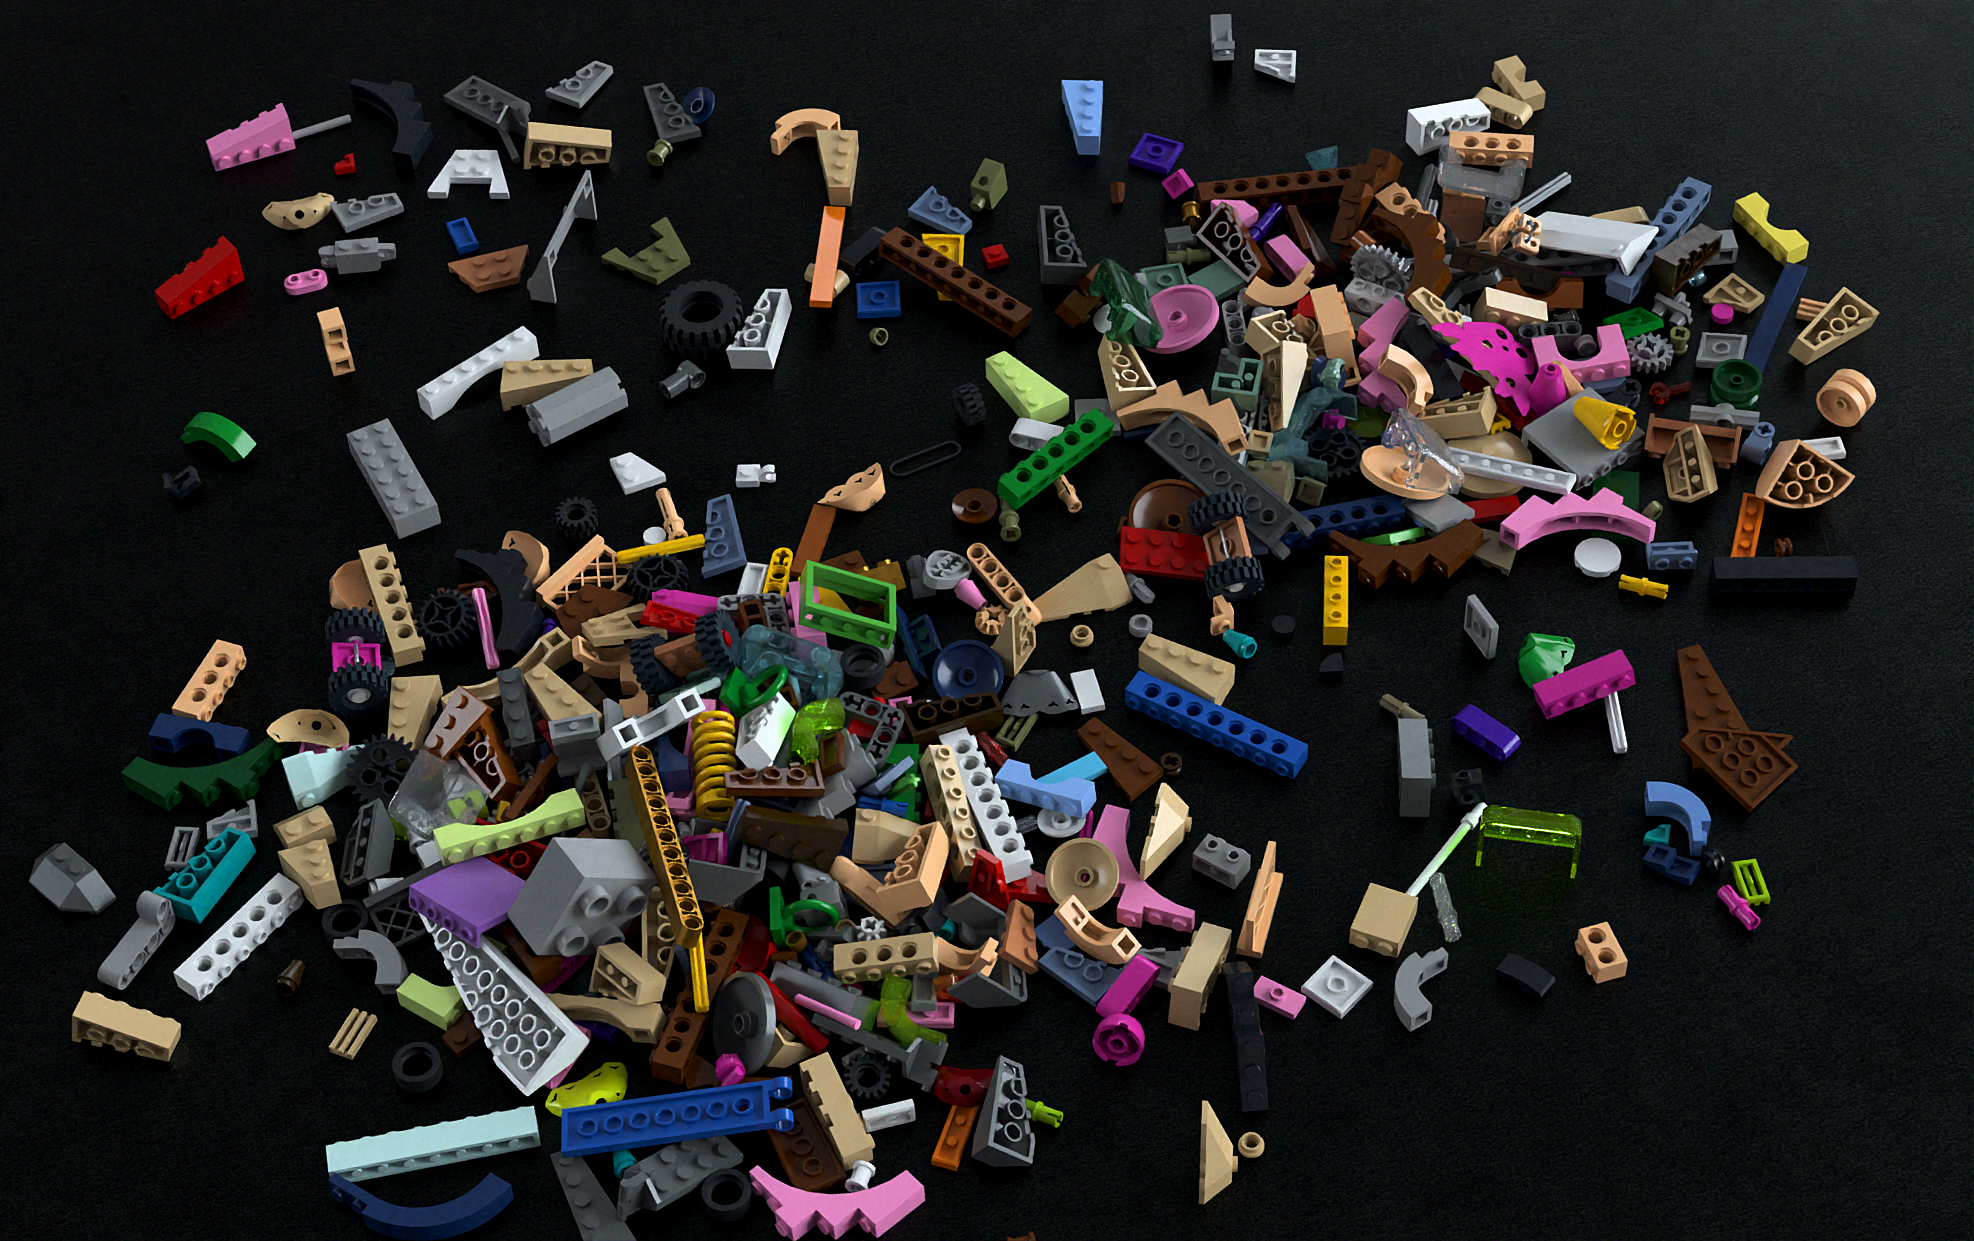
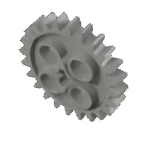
M1367 244L1363 248L1360 247L1350 262L1352 265L1351 270L1355 272L1353 277L1402 294L1406 293L1414 270L1408 269L1410 264L1403 262L1404 257L1398 258L1397 252L1392 254L1390 248L1384 250L1382 245H1379L1378 248L1374 244L1370 247Z

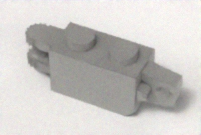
M378 237L335 241V245L324 246L318 251L319 256L322 257L321 265L325 268L337 267L339 274L378 271L381 268V261L396 259L395 244L379 243Z

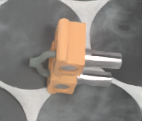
M1522 213L1516 219V226L1508 231L1511 237L1518 233L1519 235L1514 238V245L1508 248L1506 253L1511 256L1519 251L1530 257L1534 254L1537 255L1540 240L1534 237L1540 235L1542 222Z

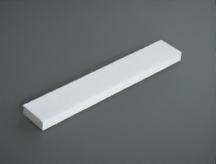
M1447 446L1439 461L1440 468L1567 496L1576 481V474L1449 446Z

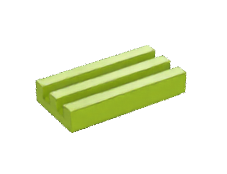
M1756 859L1731 862L1730 868L1740 895L1748 902V907L1751 903H1754L1755 906L1760 905V902L1769 904L1770 896ZM1747 866H1750L1761 895H1758ZM1739 867H1741V870H1742V872H1743V875H1744V878H1745V881H1746V883H1747V886H1748V889H1749V891H1750L1751 896H1749L1748 890H1747V888H1746V885H1745V882H1744V880H1743V877H1742V874H1741V871H1740Z

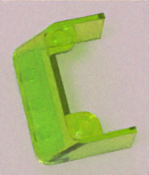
M1498 805L1487 806L1482 810L1476 866L1481 865L1484 836L1571 847L1573 848L1570 878H1575L1581 843L1582 822L1579 818L1570 814L1563 815L1501 807Z

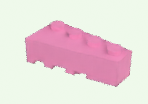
M282 103L276 105V109L268 113L267 111L260 113V117L250 122L246 120L240 123V126L234 130L228 129L206 140L209 155L216 171L296 148L289 118Z
M800 581L788 582L789 592H785L786 604L792 607L791 610H788L789 624L794 623V627H790L792 641H797V645H793L795 659H800L801 668L826 665L828 660L826 632L798 625ZM813 585V602L821 604L818 587ZM807 614L805 618L811 620L813 615Z

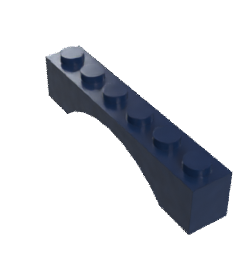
M658 699V708H659V707H661V706L664 705V704H661V703H660V700ZM689 721L654 738V762L664 793L691 790L688 756L680 753L673 747L676 739L688 729Z

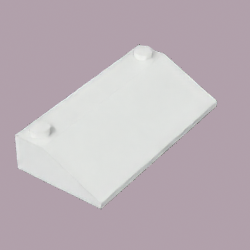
M1547 211L1536 217L1542 224L1540 235L1534 238L1540 240L1539 247L1616 258L1621 265L1624 275L1628 276L1659 229L1656 226ZM1519 233L1511 239L1512 245H1514V238L1518 236Z

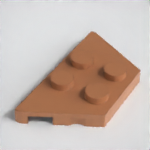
M528 245L448 263V268L451 273L455 272L458 274L460 280L470 285V288L476 293L517 284L521 278V271H523L525 266V257L529 255Z

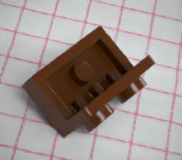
M907 660L901 663L895 661L886 667L885 677L879 684L866 689L871 698L881 697L888 701V699H893L918 688L919 684Z

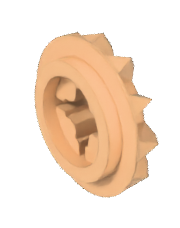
M991 604L989 608L982 606L981 611L976 612L975 625L977 629L986 635H998L1010 613L1009 609H1003L1002 605L994 607ZM989 616H992L993 618L998 617V622L994 619L990 620Z

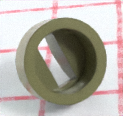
M874 328L869 333V339L875 345H884L888 340V332L884 328Z

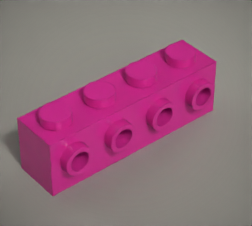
M1620 649L1533 684L1536 702L1546 719H1549L1599 698H1604L1621 689H1626L1635 684L1632 666Z

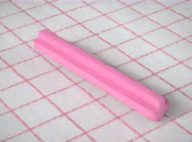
M475 588L472 590V598L475 610L477 611L476 617L487 668L489 670L497 669L500 666V662L495 648L496 643L485 591L483 588Z

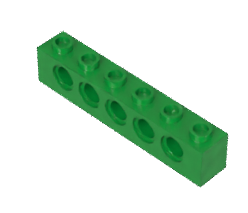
M1096 408L1090 412L1083 413L1077 422L1073 425H1067L1061 434L1050 438L1041 449L1037 448L1027 460L1020 461L1011 472L1004 473L998 480L997 494L1017 510L1110 439L1114 424Z

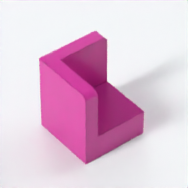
M1183 169L1177 170L1161 182L1173 200L1194 186Z

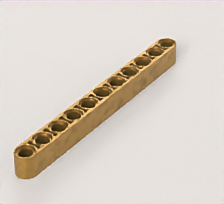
M634 746L630 750L625 773L675 941L683 948H694L698 943L704 926L702 915L652 753L643 746Z

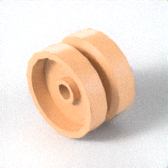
M1841 369L1817 393L1816 402L1822 415L1830 422L1838 426L1850 427L1854 426L1874 404L1876 393L1871 382L1863 374L1852 369Z

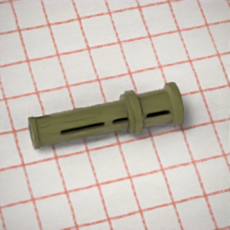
M999 496L1001 508L999 523L1002 526L1001 537L1005 541H1015L1021 536V530L1018 527L1019 515L1011 505Z

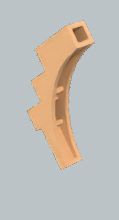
M1176 380L1155 388L1156 395L1116 411L1124 430L1128 431L1144 425L1164 423L1177 410L1196 427L1213 435L1231 456L1249 449L1238 414L1230 398L1210 405L1203 389L1183 396Z

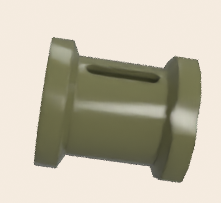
M659 139L655 143V148L650 150L646 156L652 165L662 166L666 155H670L673 149L668 141Z
M1676 326L1670 331L1671 341L1669 344L1673 345V355L1680 356L1687 352L1688 345L1686 342L1690 337V332L1685 327Z

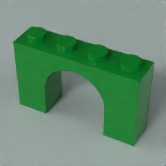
M861 743L864 751L869 743ZM895 744L885 765L881 769L876 770V773H883L895 763L898 764L909 755L914 764L895 780L914 773L915 777L920 778V782L917 783L918 787H922L923 775L919 773V761L923 754L919 753V744ZM877 749V752H876V754H875V756H874L875 759H876V758H879V751H880V750H878V749ZM918 787L892 799V801L908 803L906 817L903 819L920 824V811L916 810L917 807H921L922 795L921 792H918Z

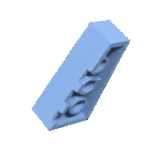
M1062 80L1063 104H1065L1066 114L1073 131L1078 154L1099 155L1103 81Z

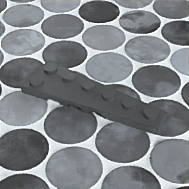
M561 1151L550 1154L552 1164L583 1241H636L625 1222H620L616 1219V1208L582 1156L563 1158Z

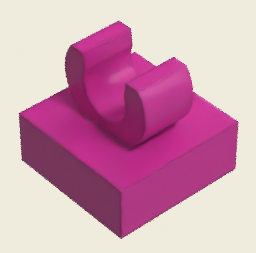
M1331 407V412L1324 411L1322 430L1325 429V425L1333 429L1335 424L1341 430L1346 424L1347 414L1340 413V408Z

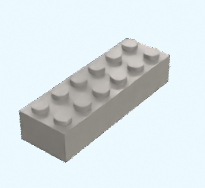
M388 418L346 434L352 456L399 539L441 523L436 501Z

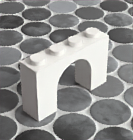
M694 687L636 720L632 717L612 727L595 741L607 762L631 750L634 746H640L687 723L706 708Z

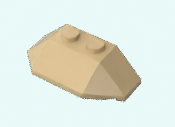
M1696 424L1675 433L1674 442L1670 446L1663 462L1668 496L1671 500L1691 503L1718 490L1712 456Z

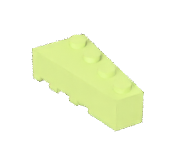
M1006 351L986 359V378L1019 418H1028L1049 424L1069 415V396Z

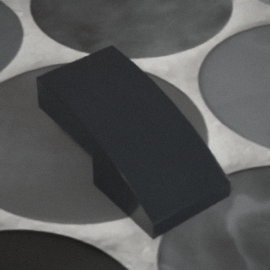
M1509 953L1495 969L1498 977L1519 984L1521 991L1542 997L1555 982V977L1533 962Z

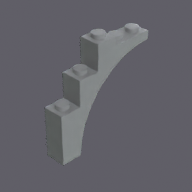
M847 728L840 731L844 735L845 769L823 780L825 787L824 797L809 798L800 812L801 815L814 817L821 815L834 819L835 815L856 803L853 795L856 792L855 789L877 776L875 770L877 762L870 752L866 754L863 748L860 747L862 744L855 733L851 735Z

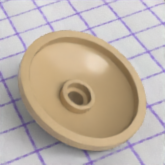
M1076 838L1063 843L1051 855L1045 871L1048 892L1056 903L1060 905L1067 896L1074 894L1088 912L1098 909L1112 897L1119 880V867L1114 854L1103 843L1091 838ZM1089 874V881L1083 882V877Z

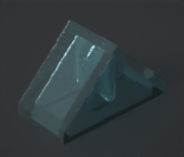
M1337 145L1305 154L1313 170L1337 168Z

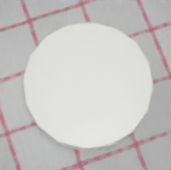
M1589 538L1582 541L1576 547L1574 561L1576 567L1582 569V573L1596 578L1607 577L1611 572L1618 570L1621 562V553L1618 547L1609 540Z

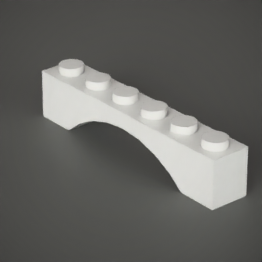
M522 326L419 388L417 393L421 409L435 420L451 410L461 395L474 382L484 375L502 368L504 361H531L538 357L539 351L536 337Z

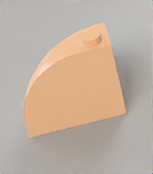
M1799 439L1779 442L1759 477L1755 494L1763 501L1779 507H1814L1839 495L1855 476Z

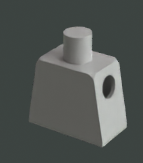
M837 881L800 892V900L814 899L827 902L836 908L839 920L849 919L848 905ZM814 909L800 910L793 913L795 921L805 919L808 927L821 925L829 919L828 914Z

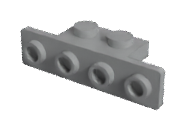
M609 698L603 700L605 732L632 717L634 720L640 718V716L635 714L623 720L622 706ZM630 750L607 761L608 781L627 778L625 766Z

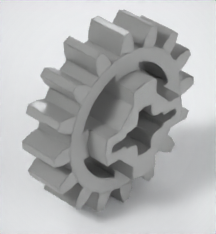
M1649 332L1648 336L1641 334L1639 338L1637 336L1633 337L1632 341H1627L1626 346L1630 357V367L1637 366L1638 372L1645 369L1647 374L1650 370L1658 373V368L1666 370V365L1670 366L1673 359V345L1667 344V338L1661 340L1660 334L1654 337L1652 332Z

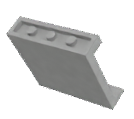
M1591 387L1584 389L1525 426L1522 431L1521 444L1529 448L1535 444L1566 472L1576 474V491L1584 486H1589L1593 480L1601 475H1606L1612 468L1623 464L1632 455L1639 454L1644 448L1646 435L1639 427L1635 426L1630 439L1626 443L1621 442L1617 445L1620 448L1616 450L1605 448L1573 413L1574 403L1581 397L1587 396L1606 401Z

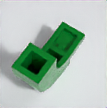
M211 412L198 413L184 428L186 432L180 437L185 444L197 440L208 441L218 447L231 462L244 459L256 445L255 441L234 422Z

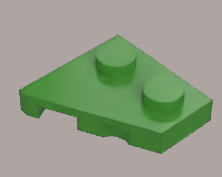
M1424 527L1410 528L1380 536L1363 538L1361 542L1400 546L1399 542L1403 541V545L1417 542L1416 538L1425 536Z

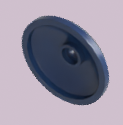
M969 639L959 640L946 646L937 656L932 671L933 684L940 698L950 696L956 699L963 698V695L993 691L997 696L1004 678L1003 666L996 652L980 641ZM969 674L972 679L968 682L964 681L963 675Z

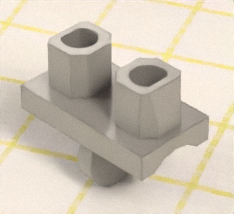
M1680 292L1677 296L1673 295L1668 298L1660 293L1656 294L1654 297L1655 305L1651 311L1652 314L1661 319L1666 314L1670 315L1671 318L1668 322L1673 328L1683 326L1685 323L1690 325L1693 321V318L1690 317L1691 309L1688 308L1690 303L1685 301V293Z

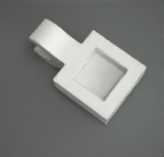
M760 464L738 465L736 475L737 487H759L760 482H775V466L765 465L761 469Z

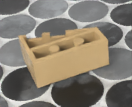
M1485 287L1470 313L1471 322L1498 323L1504 326L1512 335H1518V329L1522 325L1548 322L1547 302ZM1496 329L1497 335H1506L1502 330Z
M326 839L314 840L308 844L278 851L284 875L300 886L304 896L317 909L342 903Z

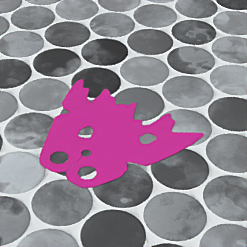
M1448 322L1431 327L1434 331L1442 332L1444 336L1459 339L1460 341L1451 345L1450 348L1464 356L1470 357L1474 370H1488L1493 377H1497L1499 383L1494 392L1502 397L1512 396L1522 416H1526L1532 401L1529 396L1532 383L1525 374L1531 375L1534 373V357L1522 343L1514 340L1513 335L1504 326L1492 322H1463L1462 329L1457 324ZM1496 329L1502 330L1507 335V339L1500 338L1496 333ZM1484 340L1489 341L1493 348L1484 347L1482 342ZM1502 346L1507 347L1508 352H1506V351L1502 348ZM1516 348L1525 351L1527 358L1520 357L1516 352ZM1507 377L1514 380V388L1507 384Z

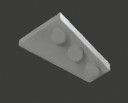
M594 61L577 71L576 76L569 80L565 78L560 81V85L556 88L550 87L545 90L546 97L581 109L611 76L613 68L607 64Z
M396 193L370 196L368 200L356 201V198L348 199V203L337 204V201L329 202L331 210L346 233L404 212L403 204Z

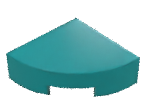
M1662 824L1658 828L1648 831L1644 836L1643 845L1651 846L1655 842L1668 846L1671 825Z

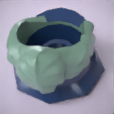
M1323 355L1314 360L1309 378L1311 392L1317 398L1323 395H1330L1332 397L1344 395V392L1341 390L1345 386L1347 379L1344 368L1345 361L1341 358L1332 360Z

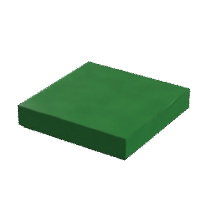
M1642 307L1603 319V326L1619 324L1624 340L1664 327L1661 318Z

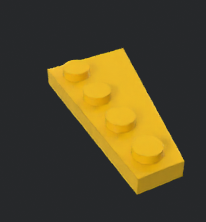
M922 234L923 243L963 267L964 235ZM937 291L939 300L953 301Z

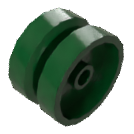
M1728 359L1715 366L1709 391V400L1713 407L1720 403H1728L1733 405L1736 410H1754L1759 400V391L1762 384V373L1758 367L1742 359Z

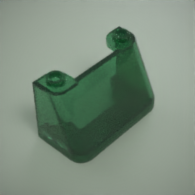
M1102 259L1088 290L1090 295L1097 297L1100 294H1105L1111 308L1107 320L1111 321V329L1106 330L1105 333L1107 340L1155 349L1158 342L1162 340L1164 331L1161 328L1146 287L1114 260Z

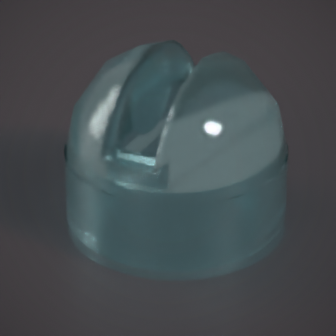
M1700 269L1688 281L1690 286L1698 287L1705 283L1707 277L1704 276V271Z

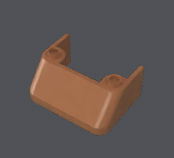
M1650 413L1644 452L1648 453V457L1661 459L1662 455H1667L1670 446L1674 442L1675 433L1693 426L1695 423L1655 418V414ZM1696 424L1710 451L1713 463H1717L1716 467L1730 469V465H1735L1742 427L1737 426L1736 429Z

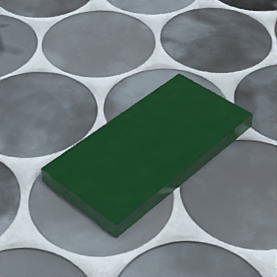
M1610 470L1606 475H1601L1593 480L1592 497L1605 487L1623 497L1622 505L1638 513L1639 472ZM1591 529L1590 538H1602L1617 544L1637 545L1638 540L1633 537L1611 531Z

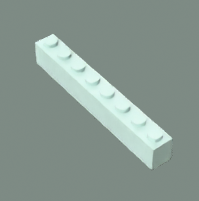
M534 1106L518 1107L504 1112H492L491 1114L478 1117L470 1116L452 1122L444 1121L426 1127L418 1126L400 1132L392 1131L374 1137L366 1136L353 1141H340L327 1145L326 1154L330 1177L335 1172L350 1182H356L541 1146L535 1109Z

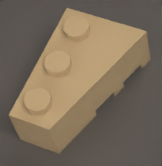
M1484 387V392L1470 395L1469 392L1465 393L1462 399L1452 402L1446 399L1426 405L1417 418L1424 442H1437L1443 439H1460L1466 436L1489 434L1497 410L1491 387Z
M623 942L598 946L589 987L590 992H600L607 997L614 996L617 997V1000L634 1005L662 1001L666 977Z

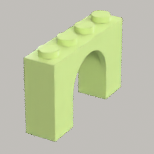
M482 933L509 959L506 945ZM413 973L396 990L401 1006L446 1031L451 1028L467 1009L456 985L449 987L436 986Z

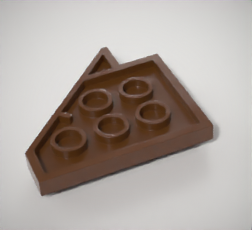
M1696 726L1678 743L1749 812L1798 768V765L1782 751L1793 739L1791 735Z

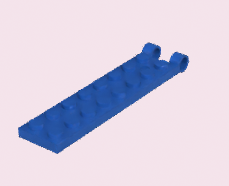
M782 1076L771 1080L562 1109L561 1152L563 1158L772 1128L781 1132L789 1131L794 1127L793 1112L786 1108L770 1112V1097L773 1096L779 1100L790 1098L793 1094L792 1080ZM742 1107H748L745 1111H739Z

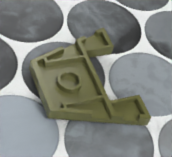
M666 217L651 225L652 233L660 238V240L629 258L618 248H614L601 256L603 264L607 266L609 264L615 265L618 270L623 272L628 270L633 272L634 276L656 285L690 265V258Z

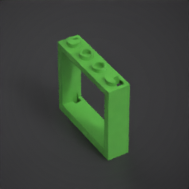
M807 560L800 577L798 625L889 650L896 633V585ZM813 585L884 605V622L814 603ZM880 595L885 596L886 600L881 599ZM807 614L813 615L811 620L805 618Z

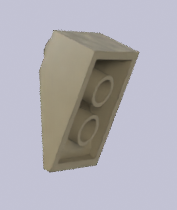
M1262 460L1248 461L1246 469L1289 503L1296 485L1293 462H1285L1283 460L1274 462ZM1267 516L1265 521H1271L1273 517Z

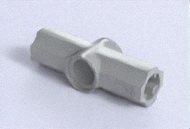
M1720 403L1716 407L1691 405L1689 423L1736 429L1737 426H1740L1743 430H1753L1755 425L1759 423L1760 412L1736 410L1733 405L1728 403Z

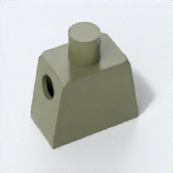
M987 158L983 160L970 186L973 199L970 207L974 211L979 212L983 207L990 210L993 209L1008 190L1004 164Z

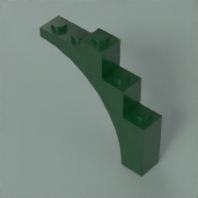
M269 736L258 746L226 762L204 767L178 768L154 764L136 757L121 774L128 789L167 811H170L175 805L179 804L184 796L208 807L219 798L222 792L245 804L260 789L258 778L263 776L267 769L275 761L279 760L285 751L282 742L277 743Z

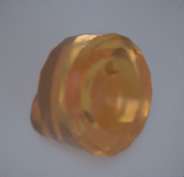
M949 973L933 979L932 982L937 996L942 999L954 997L949 993L942 992V989L959 982L957 974Z

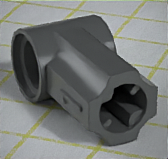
M686 360L679 365L675 374L660 382L659 386L664 396L670 399L688 387L698 388L703 384L706 375L691 361Z
M920 555L912 556L906 561L913 599L936 596V589H932L923 583L922 572L926 558Z

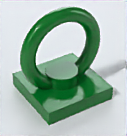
M775 664L762 670L750 681L738 667L728 670L719 699L740 721L751 710L763 705L779 692L786 682L788 670L784 665ZM778 674L776 680L765 692L761 693L757 689L766 679Z
M780 887L769 888L770 931L777 950L788 948L785 939L793 931L800 930L807 937L810 931H820L823 925L835 928L838 924V911L831 904L821 900L806 899L790 903L786 906ZM814 909L828 914L829 919L818 926L803 927L795 925L793 913L800 910Z

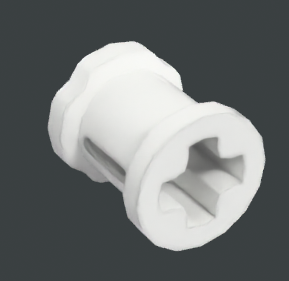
M857 1160L853 1164L854 1171L851 1178L845 1183V1188L851 1193L867 1190L870 1177H873L875 1174V1167L872 1164L863 1160Z

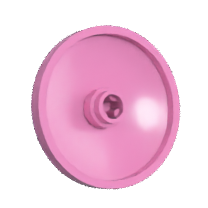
M1192 284L1173 286L1155 294L1144 303L1136 315L1134 332L1139 343L1148 351L1159 354L1184 351L1200 343L1211 333L1219 318V306L1214 295L1202 286Z

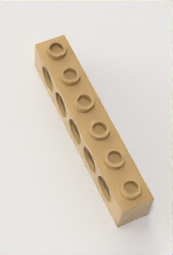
M386 544L359 550L361 566L377 613L382 617V621H384L385 637L395 666L399 667L422 661V651L426 650L422 636L418 637L417 635L419 627L415 626L417 620H412L411 618L414 615L411 603H406L405 599H408L405 586H400L399 583L402 582L399 568L394 569L393 565H396L393 552H388Z
M929 745L919 761L935 819L940 822L951 842L947 859L954 882H969L975 853L982 848L951 745Z

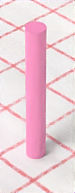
M797 994L794 998L796 1004L855 1030H858L861 1025L860 1020L806 996Z

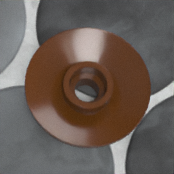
M977 488L967 489L955 496L952 502V511L955 517L962 522L979 524L988 521L995 515L997 501L986 490Z

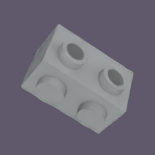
M1208 834L1193 852L1192 868L1235 890L1250 870L1251 855L1241 848H1236L1226 843L1222 838H1216Z

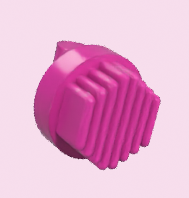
M723 1054L715 1062V1073L721 1086L737 1084L744 1078V1064L737 1054Z

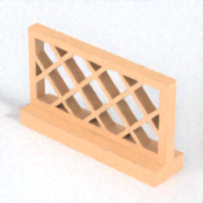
M597 534L536 589V604L542 608L546 606L553 612H556L562 605H556L552 600L556 597H566V601H568L569 597H572L577 592L568 591V586L571 583H581L582 587L584 583L597 582L598 586L601 587L600 582H614V587L610 590L619 592L627 584V575L616 576V568H626L629 570L633 564L620 565L617 560V553L605 545L604 539ZM605 553L612 558V562L599 563L598 558ZM613 568V576H600L599 569ZM586 569H596L597 576L583 577V572Z
M1268 841L1261 869L1258 870L1236 954L1256 958L1262 957L1283 881V874L1275 872L1276 842Z

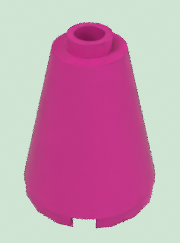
M1547 363L1542 365L1529 390V396L1532 401L1527 417L1532 421L1537 420L1568 400L1562 370L1556 364Z

